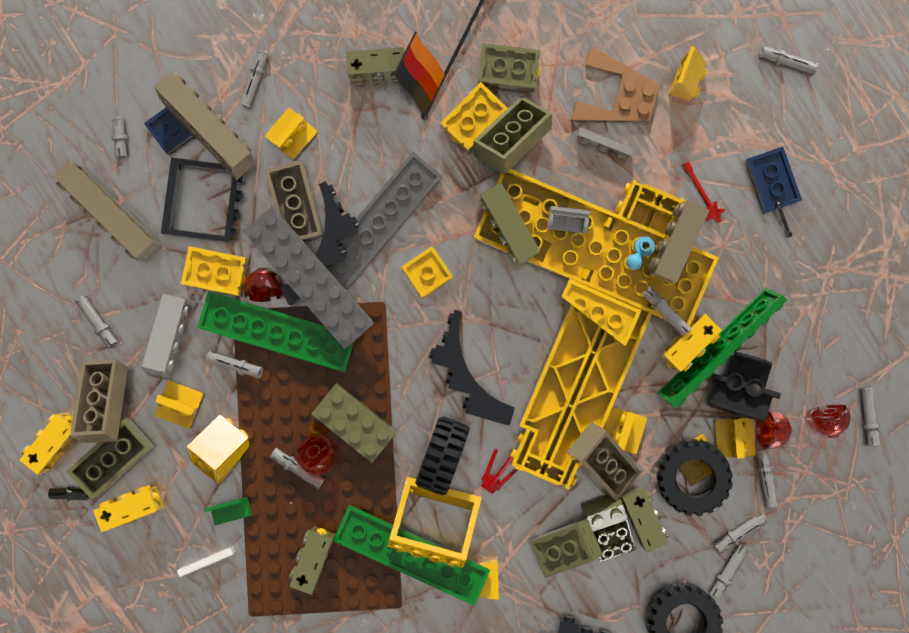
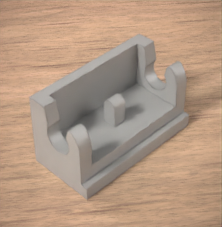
M550 206L547 229L586 234L590 211Z

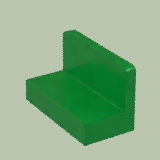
M248 497L204 508L205 512L211 511L214 526L252 516Z

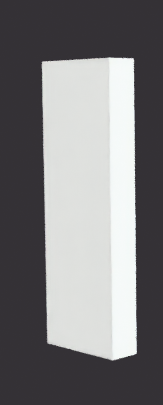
M233 545L181 567L177 570L179 577H183L235 554V547Z

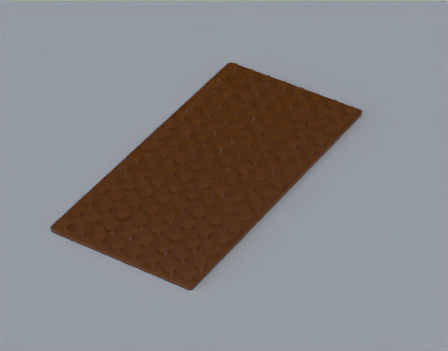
M384 302L358 303L375 324L355 340L346 372L234 339L236 360H246L249 364L263 367L260 379L246 374L242 376L236 372L239 430H244L249 436V447L240 460L242 498L248 497L252 516L244 518L248 614L251 617L397 609L402 607L401 574L399 571L334 541L312 595L289 587L291 581L288 580L291 570L294 566L297 567L298 562H295L299 550L305 546L302 541L308 529L311 530L316 526L336 534L349 505L394 525L397 514L393 438L371 463L312 415V412L329 391L338 383L392 427L386 305ZM308 306L267 308L323 325ZM277 447L290 457H295L294 460L324 478L325 480L319 489L287 469L286 471L282 465L270 459L275 448Z

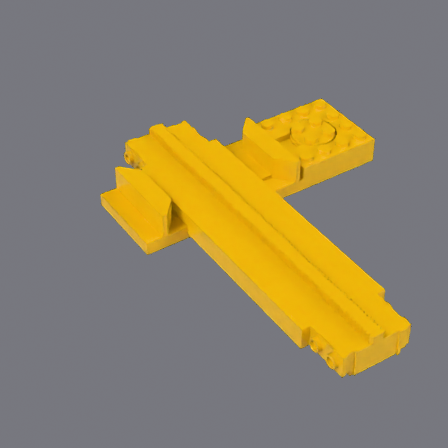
M510 169L505 175L500 174L497 184H503L541 251L537 256L526 262L542 269H547L548 272H554L565 278L572 279L642 310L627 345L624 346L570 304L521 418L519 426L525 428V431H521L517 438V442H519L517 450L513 449L510 456L513 457L511 465L521 472L523 470L555 485H562L565 489L569 490L570 486L573 487L578 476L575 475L577 469L581 468L569 456L567 450L591 422L604 428L651 315L664 319L665 322L669 323L658 310L655 311L653 309V305L642 296V293L651 286L661 298L664 297L667 300L666 303L690 326L719 257L693 247L677 283L668 284L648 275L650 270L647 268L651 259H655L658 253L655 250L659 241L664 240L666 235L664 229L667 223H671L673 220L672 212L674 207L686 201L684 198H677L652 186L639 184L636 180H632L630 184H626L623 190L625 197L623 202L619 200L615 209L618 212L616 214ZM550 206L589 210L590 215L586 234L547 229ZM486 211L482 216L473 239L508 254L510 251L507 245L503 247L498 238L500 233L497 228H492L488 221L490 215ZM641 237L651 238L655 245L653 253L641 258L642 265L639 269H630L626 261L630 255L635 254L634 243ZM643 243L642 247L648 249V245Z

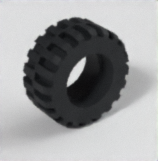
M446 417L438 418L415 482L418 487L439 495H447L470 428L466 424Z
M697 439L680 441V444L672 445L671 449L668 452L666 451L662 455V460L659 461L657 482L660 493L666 500V503L679 513L684 512L688 516H692V514L703 516V513L706 512L710 514L714 512L713 509L716 507L720 508L723 505L724 499L727 500L730 495L729 490L732 489L733 474L730 464L723 453L714 445L709 444V442L698 441ZM689 460L703 461L711 468L713 475L712 483L701 494H686L677 485V470L683 463Z
M681 583V585L671 584L670 588L666 589L664 587L661 589V593L658 596L655 594L652 598L654 600L653 603L648 605L647 609L649 612L646 614L648 633H669L666 625L667 618L674 608L683 604H690L696 607L701 614V626L696 633H723L721 628L723 617L720 615L721 610L707 592L696 585H688L687 583Z

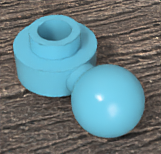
M641 237L634 243L635 254L630 255L626 261L630 269H639L642 265L641 258L653 253L655 245L651 238ZM646 243L648 245V249H644L642 247V244Z

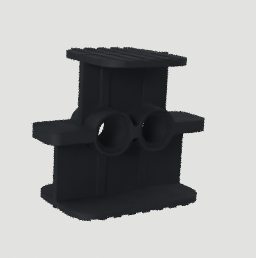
M734 352L727 377L715 373L710 377V379L715 380V384L708 405L718 410L747 417L748 419L762 423L766 422L772 398L780 399L781 393L765 388L772 368V362L741 352ZM738 378L741 381V385L738 388H733L730 386V381ZM758 384L760 391L753 394L749 391V386Z

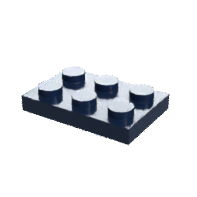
M167 107L144 123L167 155L194 136Z
M784 147L746 159L764 213L776 210L777 208H775L774 204L777 201L782 203V207L802 201Z

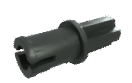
M68 486L67 489L50 488L48 491V498L67 499V502H70V500H88V495L81 488H71Z

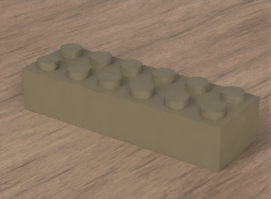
M170 71L154 85L159 100L221 165L238 180L254 166L253 155L250 153L252 150L245 142L241 143L237 139L238 135L231 128L228 130L224 126L225 122L219 115L214 116L211 112V107L205 101L202 103L198 99L199 95L193 88L188 89L185 86L186 82L179 74L176 76Z
M69 160L53 176L57 180L56 185L61 190L71 194L70 199L77 205L80 204L84 207L83 211L91 219L98 220L97 225L104 232L107 231L109 234H112L111 239L117 245L125 247L126 250L124 252L130 258L145 261L160 246L80 165Z

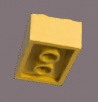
M691 46L683 56L669 92L670 95L689 102L694 97L697 98L701 89L698 84L700 79L704 80L707 69H705L707 62L696 47Z

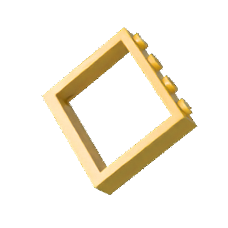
M407 477L388 547L397 549L396 552L404 551L414 557H426L436 563L444 562L451 567L455 565L463 568L482 497L450 488L447 495H439L418 487L415 484L416 479ZM408 493L472 510L461 553L397 536Z

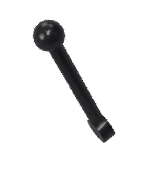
M777 201L774 204L775 208L778 209L786 235L790 238L793 235L781 208L782 203Z

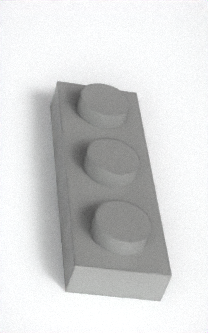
M580 128L576 137L580 139L579 142L588 146L593 144L598 146V150L605 153L611 151L616 153V157L623 160L626 158L630 159L634 151L631 147Z

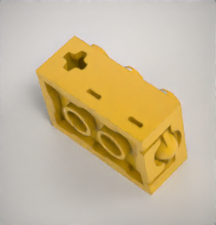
M480 82L440 123V127L450 136L452 142L457 143L469 153L474 148L473 141L508 108Z
M189 246L181 284L241 297L244 282L247 280L246 272L249 259Z
M706 314L698 315L691 322V330L689 332L686 331L687 334L683 337L679 334L659 354L667 366L675 372L687 371L693 365L691 361L696 357H701L706 352L705 347L710 343H715L720 338L719 333L722 330Z
M68 413L53 414L47 420L46 428L40 430L34 436L35 441L31 446L28 445L21 454L23 456L20 461L37 475L49 472L75 440V438L70 436L73 417Z
M149 484L134 490V495L131 491L116 497V502L113 498L98 504L99 508L93 510L101 533L164 508L157 486L151 488Z

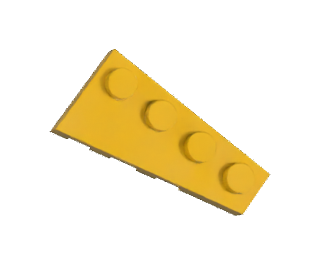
M572 279L568 280L561 296L624 346L627 345L642 311Z

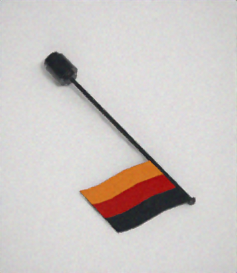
M480 0L445 72H443L436 58L423 45L418 33L414 32L394 74L400 86L417 104L422 113V119L428 118L427 114L484 0Z

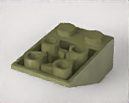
M604 496L581 504L585 519H588L603 554L599 557L600 562L636 550L624 505L620 498L618 501H615L609 496Z

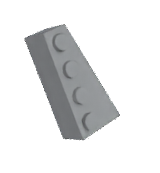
M166 294L162 295L142 363V368L147 376L170 380L176 353L179 348L180 335H182L184 330V318L189 313L186 299Z

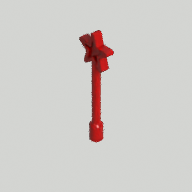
M690 162L684 163L682 166L692 178L708 206L704 207L709 210L706 221L714 218L718 223L721 222L719 214L725 212V209H719L716 201L712 205L695 176Z

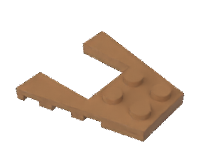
M590 47L586 67L620 75L622 78L613 111L576 101L571 121L649 122L660 84L596 48Z

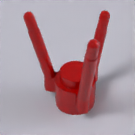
M494 449L486 472L481 478L483 480L481 486L491 494H494L496 490L499 491L518 471V469H514L500 482L499 477L513 459L510 456L496 475L491 474L489 476L498 449Z

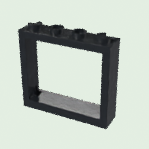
M171 157L161 234L232 244L237 235L235 221L239 220L240 210L237 209L238 202H241L242 199L240 184L244 182V174L238 180L232 176L224 236L175 230L173 226L182 166L219 171L227 170L219 163Z

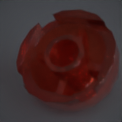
M264 267L258 268L247 276L244 285V296H249V299L255 302L271 301L269 297L275 296L278 299L283 295L281 290L282 281L275 272Z
M827 404V409L819 410V407L811 410L810 417L813 427L818 433L829 438L839 437L841 433L848 429L851 422L850 408L846 409L844 404Z
M769 410L766 422L757 421L756 428L760 427V435L756 434L758 443L765 449L782 447L788 442L792 434V426L788 418L781 412Z
M322 435L316 438L313 436L308 437L301 442L296 450L298 454L297 457L295 456V459L301 469L308 474H324L330 470L335 461L334 447L328 438Z

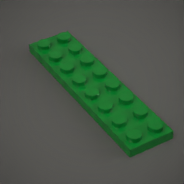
M765 288L719 333L720 338L715 343H710L705 347L706 352L701 357H696L691 361L693 365L687 371L678 372L657 392L660 398L674 408L682 405L691 393L698 390L700 384L705 379L710 378L719 366L726 363L728 357L733 352L738 351L742 344L751 338L761 325L766 324L769 318L783 307L787 299L782 294Z
M210 291L207 293L197 328L343 372H346L354 345L353 342L344 349L324 325Z
M352 505L348 506L333 540L334 542L475 606L491 569L467 558L462 568L455 565L451 567L444 562L436 563L426 557H414L404 551L396 552L397 549L388 547L393 524ZM400 527L398 529L397 536L443 548Z

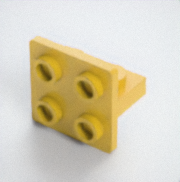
M287 108L265 134V137L288 157L295 160L317 134V130L307 123L299 113L297 114L291 108Z
M168 380L163 393L158 394L155 402L158 403L154 415L190 429L204 394Z
M612 407L604 430L611 435L623 451L637 454L647 417Z
M731 418L715 420L716 447L723 453L725 458H745V456L756 455L753 419Z

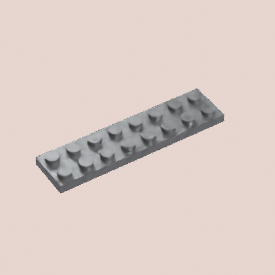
M414 152L409 155L356 218L360 225L357 227L359 232L338 241L339 244H343L347 252L344 254L346 259L327 269L345 290L350 287L442 178V175Z
M273 206L243 231L344 349L349 347L375 324Z

